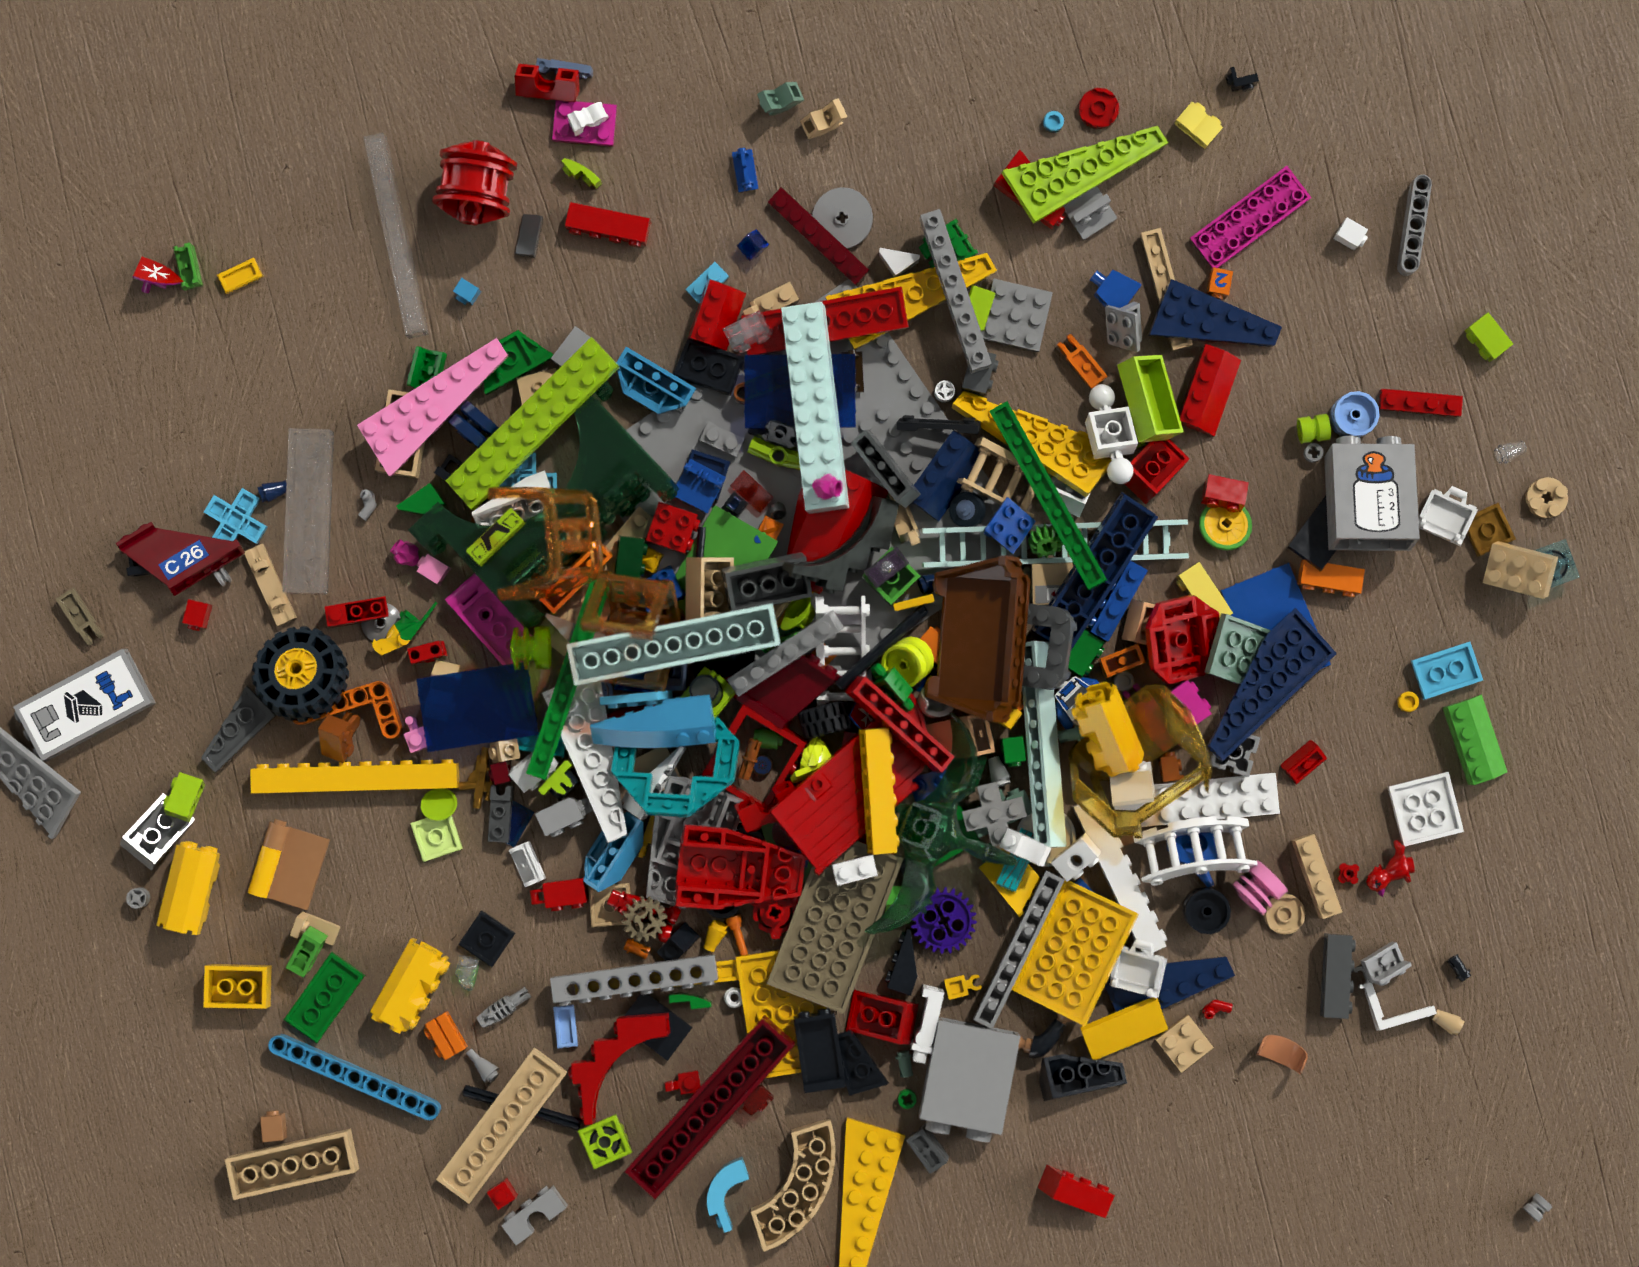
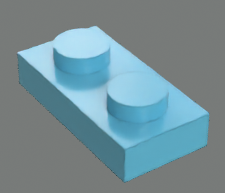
M714 262L686 288V291L699 304L708 279L723 284L729 278V275Z

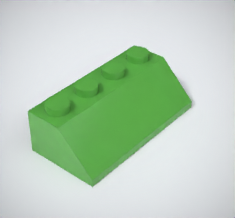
M1482 695L1442 707L1468 785H1476L1507 773Z

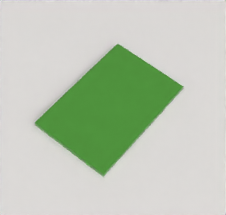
M714 505L703 527H706L704 557L734 558V566L769 559L779 542L768 536L765 532H761ZM755 536L759 537L761 543L754 541ZM697 537L686 557H696ZM686 557L676 573L679 585L685 593ZM684 596L683 600H679L676 603L673 602V606L670 607L686 615V596Z

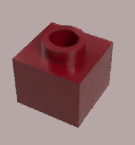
M510 761L490 765L489 776L495 785L514 781L508 775L512 768Z

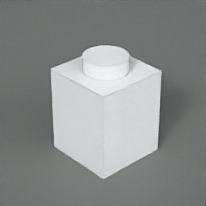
M1347 217L1340 225L1333 239L1355 250L1358 246L1362 247L1368 237L1365 234L1368 229Z

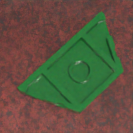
M519 330L502 338L499 342L508 357L484 380V393L488 395L551 360L553 353L528 338Z

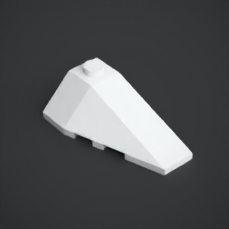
M545 470L525 477L471 512L478 529L490 528L510 508L523 521L535 520V522H540L560 515L561 512Z
M678 747L650 772L653 775L651 793L662 792L686 747ZM626 792L622 799V802H624L623 808L639 819H646L648 815L632 796Z

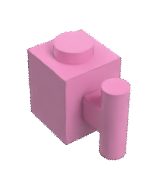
M406 717L405 722L410 731L404 733V737L410 752L416 753L433 746L427 728L425 726L418 727L415 717Z

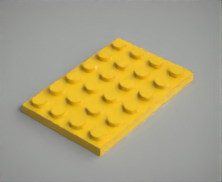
M1065 880L1012 990L1086 1026L1139 914L1076 883Z
M779 950L735 957L747 1034L766 1015L795 1042L794 1047L766 1078L801 1073L793 1017L797 1016L799 1012L809 1011L810 1014L818 1013L819 1009L827 1008L767 984Z

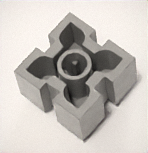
M1250 735L1235 749L1237 751L1236 755L1232 757L1230 754L1222 762L1210 750L1206 765L1225 770L1226 766L1231 767V773L1249 777L1254 762L1249 760L1251 753L1257 752L1261 737Z

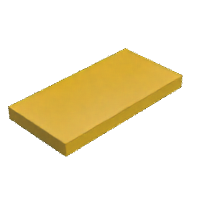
M1154 997L1080 1027L1090 1057L1094 1060L1169 1030L1158 998Z

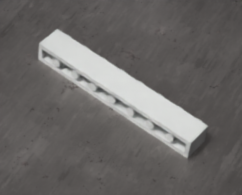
M1093 796L1072 806L1084 834L1086 833L1101 851L1098 856V863L1117 904L1139 914L1131 930L1134 940L1152 943L1153 953L1166 947L1164 941H1167V937L1163 929L1159 930L1156 925L1158 918L1155 912L1150 911L1147 906L1150 903L1146 893H1141L1138 887L1141 882L1137 874H1132L1129 868L1132 866L1128 855H1123L1120 849L1123 847L1119 836L1115 837L1112 832L1114 825L1110 817L1106 818L1103 813L1106 808L1101 798L1097 800ZM1139 949L1140 952L1148 954L1147 950Z

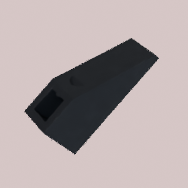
M907 928L906 932H901L898 941L901 946L899 952H894L891 962L895 964L892 971L888 970L885 982L888 983L887 988L911 996L918 976L911 930Z

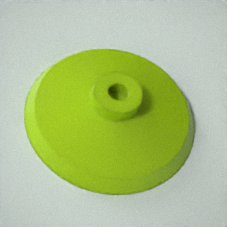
M446 788L432 789L421 800L422 813L425 817L434 821L447 819L457 808L455 794Z

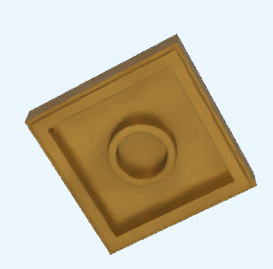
M1499 503L1477 512L1467 532L1477 557L1490 552L1492 543L1498 541L1509 543L1516 539Z

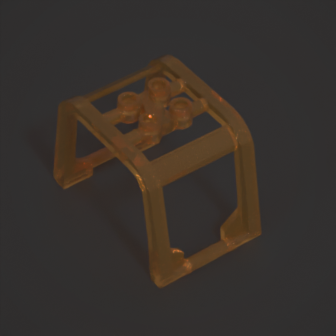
M526 486L490 487L488 489V499H538L543 505L549 555L548 573L543 577L519 585L498 589L500 601L551 598L596 581L603 569V554L598 507L595 498L587 490ZM555 504H585L587 517L575 519L562 518L557 521ZM558 529L561 532H567V539L559 542ZM588 530L589 539H580V531ZM560 551L563 553L590 551L591 567L561 568ZM557 579H570L561 583L552 584Z
M601 570L582 617L581 628L585 631L599 633L607 630L606 636L620 632L631 634V638L652 641L656 626L680 621V611L674 583L672 580L662 579V581L618 575L613 574L612 571ZM604 590H606L610 606L609 622H605L596 614ZM620 602L626 603L631 607H645L651 610L650 612L623 609L620 608ZM662 609H668L669 615L661 614ZM670 667L647 673L644 680L616 677L599 682L664 692Z

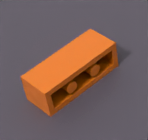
M1303 559L1300 563L1297 583L1302 585L1304 590L1314 591L1315 588L1323 589V593L1335 594V591L1343 592L1342 596L1355 598V594L1358 595L1362 592L1365 569L1327 563L1320 572Z

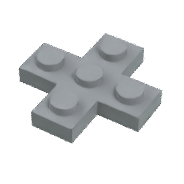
M997 782L976 786L981 807L962 811L966 831L987 827L991 847L1000 845L1008 828L1007 822L1027 817L1023 799L1018 797L1002 801Z

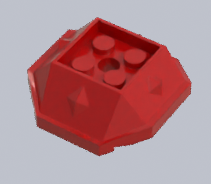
M1187 595L1155 603L1145 627L1146 645L1150 669L1163 682L1173 684L1206 674L1204 672L1220 620L1219 612L1195 595Z

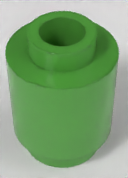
M760 727V729H755L753 739L754 741L762 742L760 748L778 750V746L783 745V736L770 728Z

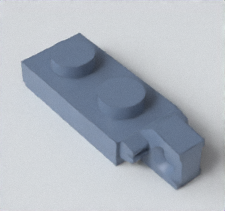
M537 58L536 65L539 66V73L545 75L552 71H555V75H557L558 69L564 68L579 70V79L586 80L587 77L592 78L593 69L590 65Z

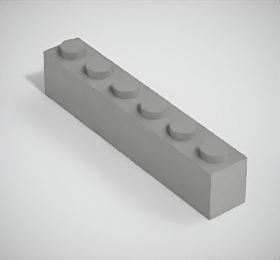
M832 610L727 680L739 697L839 632L844 626Z

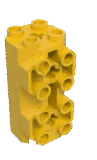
M1108 682L1090 685L1086 688L1087 692L1084 695L1080 692L1075 697V708H1072V715L1074 720H1077L1079 723L1080 735L1082 737H1089L1090 741L1086 743L1088 753L1093 756L1095 769L1107 772L1110 777H1115L1121 773L1137 771L1140 768L1139 764L1143 761L1144 752L1116 685L1112 684L1111 687Z
M190 841L181 842L176 845L156 926H163L162 928L185 934H187V930L192 931V935H199L201 933L202 925L206 922L210 907L208 901L212 885L216 882L220 867L218 863L220 853H217L218 848L211 846H201L199 848L197 847L198 843Z
M411 938L370 1011L373 1014L371 1017L373 1020L381 1024L384 1021L390 1025L389 1028L399 1034L401 1031L406 1032L416 1027L421 1018L418 1016L419 1012L425 1010L431 1000L428 998V994L436 991L441 982L438 978L447 972L451 964L448 962L449 957H441L443 954L441 951L422 941L420 944L415 943L417 941L415 938Z

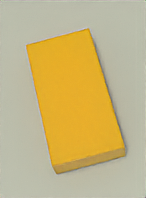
M251 258L217 274V277L224 292L228 294L263 278V275L255 258Z
M934 593L893 603L894 610L900 611L932 603L935 601Z

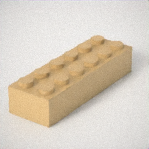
M351 1128L239 1153L225 1159L233 1200L347 1175L359 1170Z

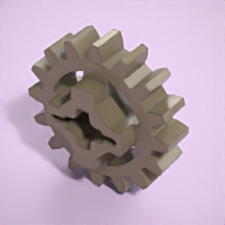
M640 896V901L638 902L632 899L633 905L626 904L628 911H622V914L626 917L621 920L626 925L624 930L629 932L631 938L636 935L637 941L644 937L647 942L649 936L656 939L655 933L662 934L660 927L666 926L663 919H666L667 915L662 913L665 908L659 906L660 902L657 899L653 902L651 896L647 900ZM652 908L656 910V912H657V917H655L654 915H652V913H653ZM647 916L648 919H644L642 922L641 918H645ZM631 920L636 922V929L633 928Z

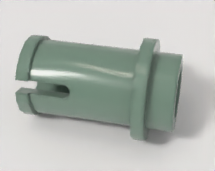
M1075 725V728L1057 731L1060 744L1074 740L1081 741L1084 738L1080 735L1078 725Z
M909 1050L897 1052L896 1059L899 1062L900 1077L913 1076L910 1060L912 1054L909 1053Z

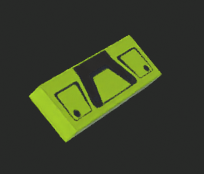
M510 508L466 552L482 566L526 523Z

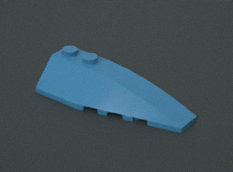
M710 695L667 699L662 701V704L656 706L649 705L644 707V710L635 713L630 711L625 713V716L619 718L612 717L590 725L593 744L629 748H667L716 743V724Z

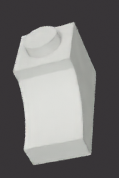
M1007 828L999 846L1014 855L1042 867L1051 851V847Z

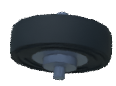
M966 491L959 493L950 503V518L959 527H975L985 517V502L974 492Z

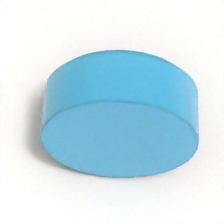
M1057 111L1048 112L1043 120L1045 129L1052 133L1061 130L1064 124L1062 114Z

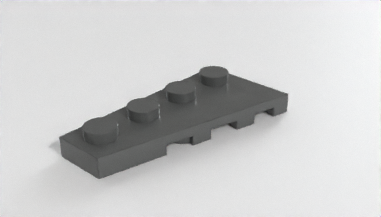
M246 686L201 758L214 772H218L276 715Z

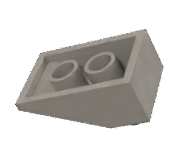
M164 793L130 828L120 842L124 849L151 871L195 821L193 817L189 823L166 815L163 808V802L166 797Z

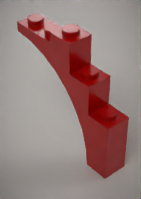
M669 1013L618 1017L616 1019L617 1022H614V1033L618 1034V1037L597 1038L594 1044L591 1045V1054L595 1059L578 1060L571 1063L568 1070L569 1078L572 1079L573 1084H581L578 1088L579 1099H582L583 1107L580 1108V1118L584 1120V1125H592L596 1122V1105L599 1091L606 1074L614 1062L625 1051L636 1044L649 1039L668 1036L670 1034Z

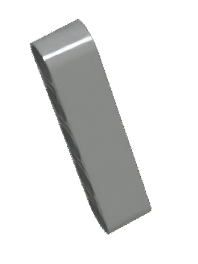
M1427 175L1417 176L1409 185L1397 270L1403 276L1413 274L1420 265L1432 181ZM1417 181H1420L1424 184V190H1420L1417 188ZM1414 201H1417L1421 204V210H1417L1414 208ZM1411 221H1415L1418 224V230L1411 228ZM1408 241L1415 243V250L1408 248ZM1404 261L1412 263V270L1405 268Z

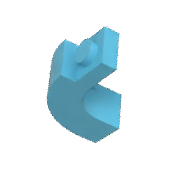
M742 1157L734 1159L721 1167L713 1177L708 1190L707 1208L709 1216L718 1214L715 1219L719 1229L723 1228L724 1233L733 1229L724 1202L725 1195L733 1185L749 1179V1174Z

